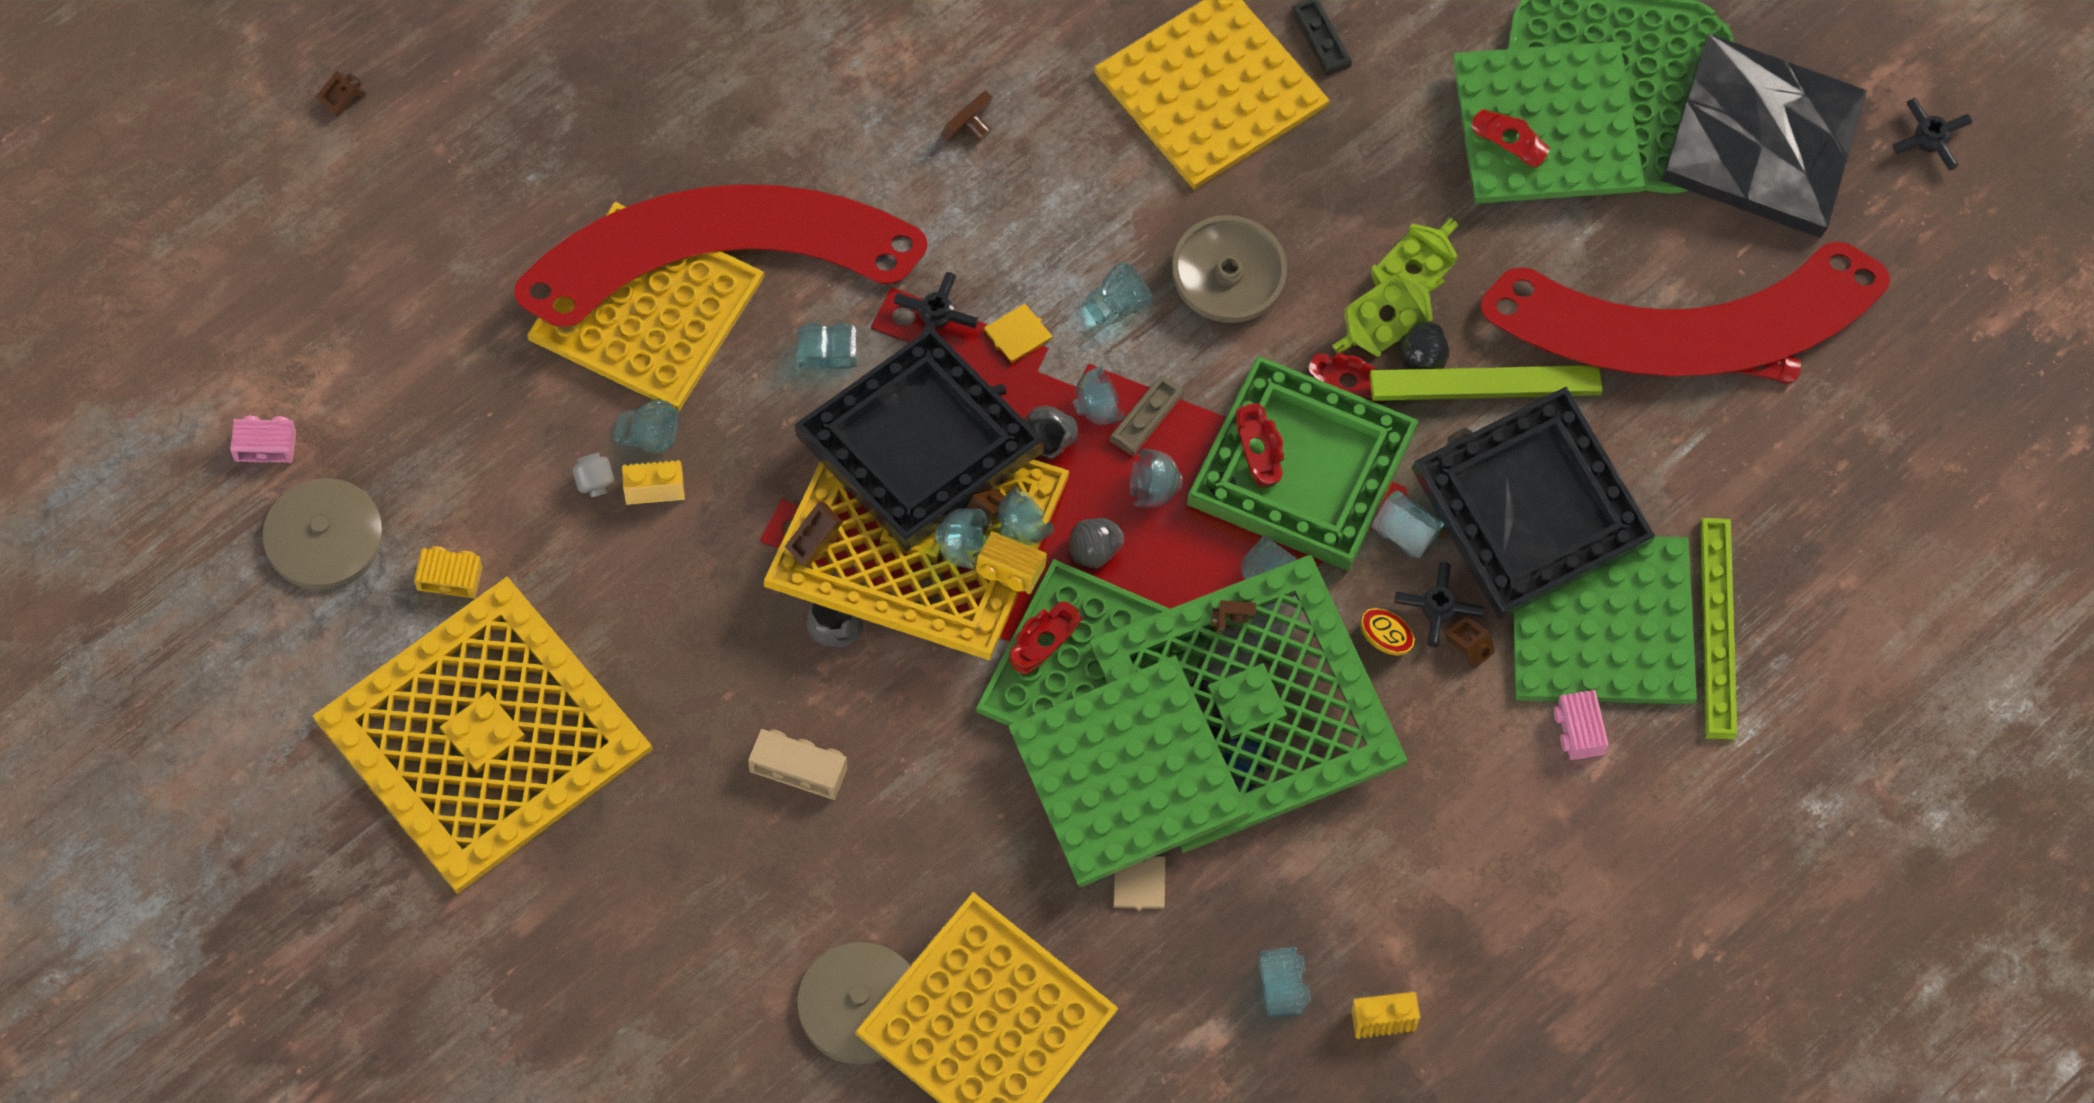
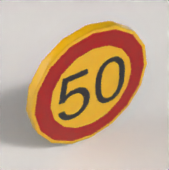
M1374 608L1368 609L1361 616L1359 625L1362 634L1378 650L1386 654L1400 656L1407 654L1413 648L1415 641L1413 632L1398 615L1388 610Z

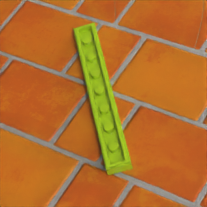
M1591 365L1371 370L1369 375L1372 401L1546 397L1566 386L1572 396H1601L1603 391L1599 367Z
M1701 518L1700 550L1706 739L1736 740L1737 708L1731 519Z

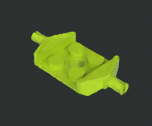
M1449 218L1440 229L1412 223L1409 232L1377 266L1375 264L1372 266L1371 276L1375 286L1398 271L1405 273L1418 282L1422 281L1424 283L1437 273H1440L1443 278L1457 261L1458 255L1448 240V236L1458 227L1457 222ZM1415 265L1420 268L1421 272L1410 274L1405 268Z
M1401 271L1396 272L1344 308L1347 327L1345 334L1347 336L1333 344L1332 347L1336 353H1342L1352 345L1355 346L1357 344L1379 357L1382 355V351L1400 340L1415 324L1433 320L1429 295L1431 291L1445 283L1444 279H1442L1440 273H1437L1424 283L1414 280ZM1385 305H1391L1394 309V315L1388 321H1383L1379 316L1380 309Z

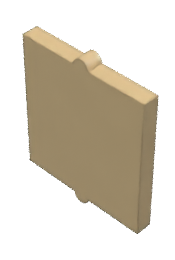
M1154 856L1145 862L1142 861L1114 873V908H1136L1137 911H1141L1142 908L1164 909L1165 857Z

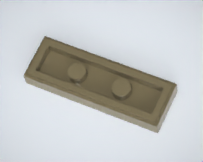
M1160 375L1110 436V442L1134 457L1184 396L1185 389Z

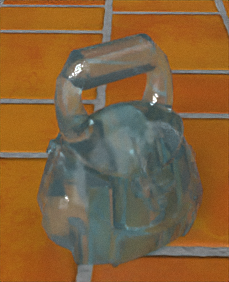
M1122 262L1111 269L1106 278L1103 279L1101 287L1094 289L1087 296L1085 307L1096 324L1106 325L1115 321L1119 316L1145 310L1153 298L1147 284L1134 266L1128 262ZM1102 296L1105 304L1111 310L1107 317L1104 316L1094 300L1096 297Z
M657 399L639 406L637 410L625 411L618 415L613 439L623 446L634 445L642 447L646 452H664L674 445L680 422L678 411L669 402ZM632 417L633 422L629 432L631 436L624 438L629 418Z

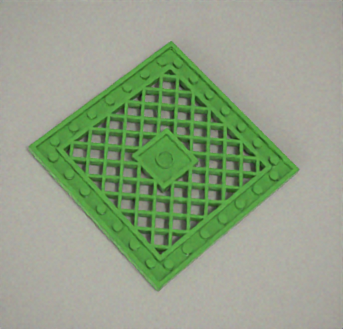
M1312 555L1305 556L1090 640V646L1107 684L1142 670L1139 667L1144 657L1161 662L1169 658L1167 656L1172 646L1186 651L1182 661H1179L1183 672L1197 676L1193 688L1191 687L1195 698L1209 702L1205 713H1203L1207 724L1221 728L1215 740L1219 750L1232 754V758L1227 766L1231 776L1244 781L1239 793L1249 816L1180 845L1179 848L1182 854L1408 765V759ZM1220 600L1256 603V614L1269 619L1265 629L1251 625L1252 619H1248V623H1232L1230 618L1225 617L1224 631L1227 624L1241 629L1237 640L1224 636L1223 633L1216 634V632L1208 630L1214 627L1211 626L1212 608H1217ZM1276 603L1273 611L1263 608ZM1282 603L1297 608L1293 618L1278 613ZM1302 611L1309 625L1298 621ZM1274 621L1289 626L1285 636L1270 632ZM1294 628L1308 633L1304 644L1290 639ZM1247 632L1261 637L1257 647L1243 643ZM1193 635L1190 643L1181 641V639ZM1200 635L1214 640L1209 651L1195 646ZM1314 636L1321 650L1310 647ZM1267 639L1281 644L1276 655L1262 650ZM1219 643L1233 647L1229 658L1215 654ZM1165 646L1162 654L1153 652V650ZM1286 647L1300 651L1297 662L1282 657ZM1239 650L1253 655L1249 666L1234 661ZM1191 654L1205 658L1201 669L1187 664ZM1306 654L1321 659L1316 670L1302 665ZM1137 657L1133 665L1131 659ZM1258 658L1273 662L1269 673L1264 663L1255 666ZM1211 661L1225 666L1221 677L1207 672ZM1326 662L1333 676L1322 672ZM1278 665L1293 670L1288 681L1274 676ZM1231 668L1240 671L1237 674L1227 677ZM1298 672L1313 677L1308 688L1294 683ZM1203 679L1212 682L1208 685L1210 694L1199 690ZM1318 680L1332 685L1328 696L1314 691ZM1274 685L1285 688L1281 698H1279ZM1338 688L1345 702L1334 698ZM1290 691L1305 696L1300 707L1286 702ZM1310 698L1325 703L1320 714L1306 709ZM1214 706H1216L1222 720L1210 716ZM1330 706L1345 711L1340 722L1326 717ZM1285 710L1297 714L1292 725L1282 722L1287 720ZM1350 714L1357 728L1346 724ZM1302 716L1317 722L1312 733L1298 728ZM1322 724L1337 729L1333 740L1318 735ZM1268 727L1264 736L1254 733ZM1274 727L1289 733L1284 744L1270 739ZM1226 731L1231 741L1240 738L1236 747L1222 742ZM1342 732L1357 737L1353 748L1338 743ZM1294 735L1309 740L1305 751L1290 746ZM1246 738L1261 744L1256 755L1242 750ZM1363 739L1365 746L1359 748L1360 743ZM1314 743L1329 748L1324 759L1310 754ZM1266 746L1281 751L1276 762L1262 757ZM1334 750L1344 753V755L1331 759ZM1286 754L1301 759L1296 770L1282 765ZM1238 757L1253 762L1248 773L1234 768ZM1306 761L1316 765L1303 770ZM1258 765L1273 770L1268 781L1254 776ZM1278 772L1288 776L1275 781ZM1250 783L1260 787L1247 792Z

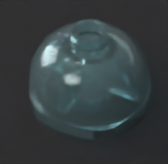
M1103 366L1090 370L1079 379L1075 388L1077 398L1072 400L1079 416L1085 415L1089 422L1096 425H1108L1125 418L1124 410H1118L1116 403H1121L1108 373L1103 374Z
M1143 448L1137 454L1142 456L1140 462H1134L1132 466L1130 492L1132 496L1137 494V501L1133 502L1134 505L1145 508H1158L1169 503L1176 492L1181 489L1182 474L1179 473L1178 466L1170 455L1158 450Z
M1019 486L1014 487L1001 500L998 507V519L1001 526L998 530L1003 536L1030 546L1038 544L1055 531L1050 521L1047 524L1042 521L1044 512L1024 490L1020 492Z
M957 509L950 512L942 521L941 526L937 527L935 533L936 543L939 544L944 558L953 565L964 568H976L974 565H977L978 554L988 539L987 535H983V526H988V519L982 509Z

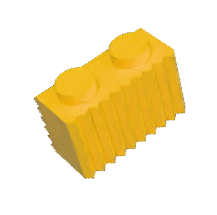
M671 460L670 463L668 461L664 463L660 461L658 464L656 462L652 464L648 462L646 465L642 462L640 465L636 463L634 466L632 464L629 466L624 464L622 466L626 505L685 500L681 461L677 460L674 462Z
M991 531L990 536H988L978 554L976 572L987 580H998L1000 583L1004 582L1005 585H1008L1014 591H1026L1027 594H1030L1045 568L1047 553Z
M433 546L429 549L421 548L414 578L417 591L475 599L483 569L480 556L466 550H462L459 553L449 552L438 546Z
M1416 992L1356 998L1351 1009L1355 1037L1358 1039L1361 1036L1366 1038L1367 1035L1370 1037L1373 1035L1378 1037L1379 1034L1384 1036L1386 1033L1391 1035L1392 1032L1395 1035L1398 1032L1403 1034L1404 1031L1409 1033L1410 1030L1415 1033L1420 1020Z

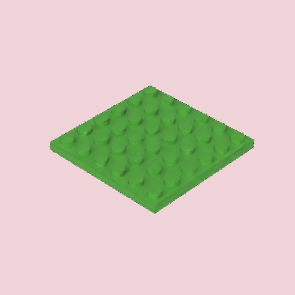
M1620 41L1453 53V65L1474 204L1644 191L1645 183ZM1486 109L1491 112L1525 120L1538 137L1550 147L1545 161L1539 167H1531L1522 162L1516 155L1487 138L1483 139L1476 135L1471 125L1475 115L1480 110ZM1510 129L1503 133L1502 138L1507 143H1515L1519 139V134L1515 130Z
M1656 536L1652 543L1512 613L1515 700L1559 701L1560 696L1563 694L1595 690L1598 702L1696 703L1688 537Z
M1053 559L976 707L977 713L1009 726L1106 685L1107 682L1090 646V640L1169 610V608ZM1062 601L1076 607L1082 620L1074 633L1041 666L1028 674L1017 672L1009 660L1011 658L1010 650L1017 644L1016 636L1022 630L1024 623L1043 609L1049 612L1057 603ZM1214 627L1208 629L1213 632H1216V628ZM1043 634L1038 638V644L1043 647L1053 644L1055 637L1051 634ZM1193 635L1183 638L1181 641L1190 643ZM1200 635L1195 646L1208 650L1212 640ZM1165 646L1155 649L1153 652L1162 654ZM1172 646L1167 657L1170 658L1176 655L1178 661L1181 662L1186 651ZM1191 654L1187 664L1199 668L1203 657ZM1137 657L1131 659L1133 665ZM1144 657L1139 668L1144 669L1158 662ZM1184 672L1190 685L1194 675Z
M1176 655L1008 726L1079 888L1249 816L1248 810Z

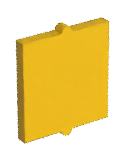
M1025 303L984 327V332L994 342L995 349L1000 350L1011 364L1051 341L1053 337L1041 323L1042 319L1040 317L1037 318Z

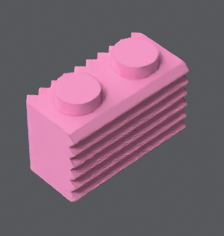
M244 416L243 419L233 420L230 451L235 462L293 463L296 428L293 420L282 416L273 417L272 420H260L256 416Z
M1591 690L1561 695L1558 705L1554 706V717L1556 723L1561 724L1564 732L1560 735L1562 750L1564 752L1568 751L1570 760L1606 755L1609 744L1596 691Z

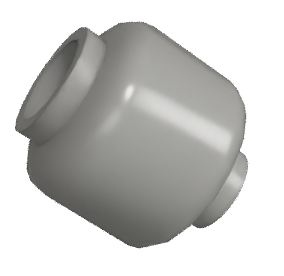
M599 453L578 458L577 464L572 468L578 491L590 493L591 498L607 494V487L615 482L609 459L603 456L600 457Z

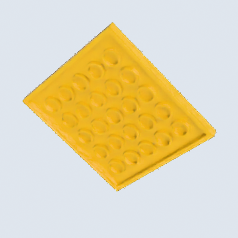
M1203 0L1094 67V73L1193 190L1198 189L1329 106L1330 102L1327 96L1243 0Z
M614 202L606 215L621 210L625 206ZM721 251L688 257L647 272L622 286L603 300L583 321L576 325L558 327L538 317L527 334L528 340L679 412L765 278L764 272ZM560 297L554 301L553 307L559 313H568L574 309L575 303L568 297Z
M973 892L856 1030L855 1035L939 1103H1043L1119 1008Z

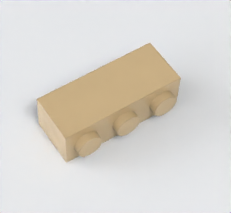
M774 729L770 731L760 730L748 759L751 773L832 800L836 799L848 769L847 757L840 751L832 748L824 750L815 747L808 740L799 739L797 741L788 738L783 732Z

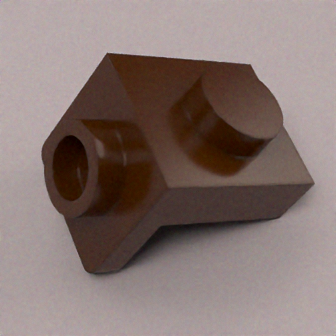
M993 489L974 494L961 517L979 535L986 533L992 521L1010 517L1015 507L1006 500V497L1001 492Z

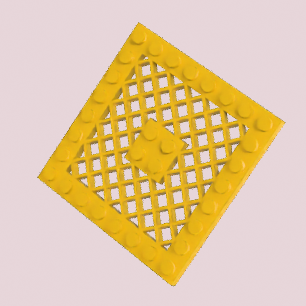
M1033 459L1003 482L1005 483L993 488L1001 492L1013 507L1022 506L1019 515L1014 509L1010 519L1002 522L998 520L992 521L985 534L979 535L972 529L973 532L963 536L959 533L958 528L968 524L962 517L956 519L955 516L910 550L906 551L869 512L858 516L855 508L863 505L856 498L849 499L846 494L849 491L820 461L764 579V587L990 661L1019 592L1012 590L1004 582L1000 583L998 580H990L988 584L986 579L976 572L977 563L975 560H977L978 554L986 542V537L990 536L991 531L1007 537L1005 531L1013 528L1009 536L1010 539L1038 549L1068 480L1069 471ZM1017 489L1020 496L1009 500L1006 492ZM839 496L843 503L835 505ZM818 502H826L836 515L848 511L851 519L842 521V525L837 530V535L841 541L831 545L826 544L814 560L827 557L829 565L818 568L813 561L809 568L803 567L786 549V543ZM876 521L879 528L867 532L863 524ZM856 527L860 534L847 538L844 531ZM950 532L954 539L946 541ZM880 538L881 546L875 547L872 540ZM978 541L982 548L970 552L967 544ZM865 543L868 551L856 554L853 547ZM959 547L963 555L951 559L947 551ZM846 550L849 557L837 561L834 554ZM893 552L896 560L884 563L881 556ZM940 555L944 562L932 566L930 562L936 563ZM874 559L877 567L865 571L862 563ZM921 561L925 569L912 572L909 565ZM968 563L972 571L960 575L956 567ZM855 566L858 573L846 577L842 570ZM902 568L905 576L893 579L890 572ZM949 570L953 578L941 582L937 574ZM883 575L886 583L874 587L870 579ZM930 577L934 585L922 589L918 581ZM977 579L981 587L969 591L965 583ZM911 584L914 592L902 596L898 588ZM958 586L962 594L950 598L946 590ZM939 593L943 601L930 605L927 597ZM983 597L978 607L975 599ZM967 602L971 610L959 614L955 606ZM948 609V611H949L950 614L945 613V612H942V611Z
M505 577L313 715L314 721L457 895L653 750L649 741L508 577ZM492 630L507 631L505 642L490 641ZM485 632L484 640L475 639ZM514 633L522 643H512V634ZM468 647L481 648V659L466 658ZM461 649L460 657H450ZM489 649L504 650L502 661L487 660ZM510 651L525 652L523 663L508 662ZM530 654H532L540 664H529ZM443 666H458L457 677L442 676ZM437 667L435 675L427 674L432 669ZM464 668H479L478 679L464 678ZM486 668L500 670L499 680L484 679ZM506 671H521L520 682L505 681ZM527 673H543L541 684L526 683ZM548 675H550L559 686L547 685ZM419 682L434 683L432 694L418 693ZM440 684L455 685L454 695H439ZM412 685L411 692H402L407 687ZM461 686L476 687L475 697H460ZM482 688L497 689L496 700L489 692L481 696ZM503 690L518 691L517 702L502 701ZM524 692L539 693L538 704L523 702ZM546 693L560 694L559 705L544 704ZM567 696L576 707L565 706ZM395 700L409 701L408 712L393 711ZM386 702H388L387 710L378 709ZM416 702L431 703L429 714L414 713ZM437 703L452 705L450 716L436 715ZM458 705L468 706L457 714ZM504 709L515 710L514 721ZM521 711L536 712L535 723L520 722ZM542 714H558L556 725L541 724ZM563 716H579L577 727L562 726ZM585 717L594 726V728L583 727ZM370 718L385 719L383 730L369 729ZM361 720H363L362 727L358 724ZM391 720H406L404 732L390 730ZM413 721L427 722L426 733L411 732ZM434 723L443 724L440 726V730L444 735L432 734ZM522 731L533 732L532 743L522 742L526 739ZM539 733H554L553 745L538 743ZM561 734L576 735L575 745H559ZM582 736L597 737L596 748L580 747ZM370 737L382 738L380 749ZM604 738L607 744L602 747V742ZM388 739L403 740L401 751L386 750ZM409 741L424 742L422 753L408 752ZM430 743L445 744L444 755L429 754ZM452 745L462 757L450 756ZM515 750L530 751L529 763L514 761ZM509 751L507 761L498 760ZM536 752L552 753L550 764L535 763ZM557 755H573L571 766L556 765ZM579 756H589L578 764ZM388 759L399 760L398 771ZM406 760L420 761L419 773L404 772ZM427 762L442 763L440 775L425 774ZM448 764L463 765L462 777L448 776ZM469 767L476 774L484 770L483 779L468 777ZM491 768L506 769L504 780L489 779ZM512 770L527 771L526 782L511 781ZM533 772L548 773L547 784L532 783ZM555 773L565 774L553 783ZM405 780L417 781L416 793ZM424 782L439 783L437 795L422 793ZM445 784L460 785L459 795H443ZM466 786L481 787L480 798L465 797ZM487 789H503L501 800L486 799ZM509 789L524 791L523 801H507ZM530 791L540 792L534 798L529 800ZM424 802L435 803L434 815ZM442 804L457 805L455 816L440 815ZM463 806L478 807L477 818L461 817ZM484 808L500 809L498 820L483 819ZM506 809L516 810L505 818ZM442 824L453 825L452 836ZM460 825L475 827L473 838L458 837ZM481 827L491 828L480 837Z

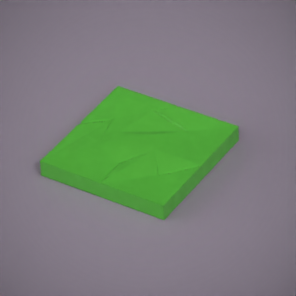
M1257 356L1188 494L1187 505L1350 572L1413 440L1419 420ZM1257 403L1262 405L1267 419L1275 422L1276 429L1283 439L1284 460L1280 462L1283 475L1277 484L1268 488H1260L1256 485L1249 471L1237 430L1235 411L1247 404ZM1257 438L1251 439L1249 443L1251 451L1255 454L1263 453V442ZM1218 472H1225L1223 478H1219ZM1232 477L1235 479L1236 485L1230 483ZM1209 488L1215 489V495L1211 493Z

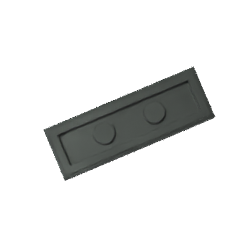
M1306 0L1292 5L1291 12L1325 75L1328 76L1352 67V60L1320 1Z

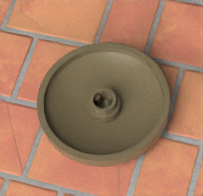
M1233 215L1207 218L1189 228L1180 238L1172 261L1173 282L1182 300L1198 314L1208 319L1225 323L1245 322L1267 312L1281 296L1287 277L1286 256L1276 237L1261 224L1248 218Z
M331 478L306 481L286 491L269 510L263 527L264 548L271 565L277 573L294 585L314 590L333 589L356 580L373 564L380 552L383 540L381 517L369 495L349 482Z
M868 942L843 944L825 952L816 959L801 981L797 1003L800 1023L811 1043L825 1055L844 1063L869 1064L884 1060V1057L856 1036L855 1032L909 969L910 965L893 950Z

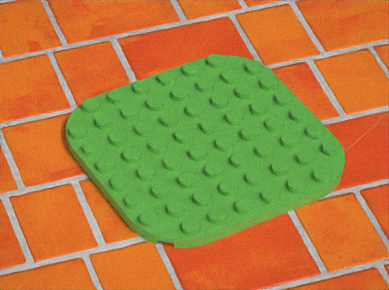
M1522 0L1513 15L1508 49L1620 41L1645 183L1644 190L1659 193H1682L1689 191L1661 181V177L1702 44L1708 33L1734 42L1732 32L1727 23H1723L1715 15V10L1696 0Z

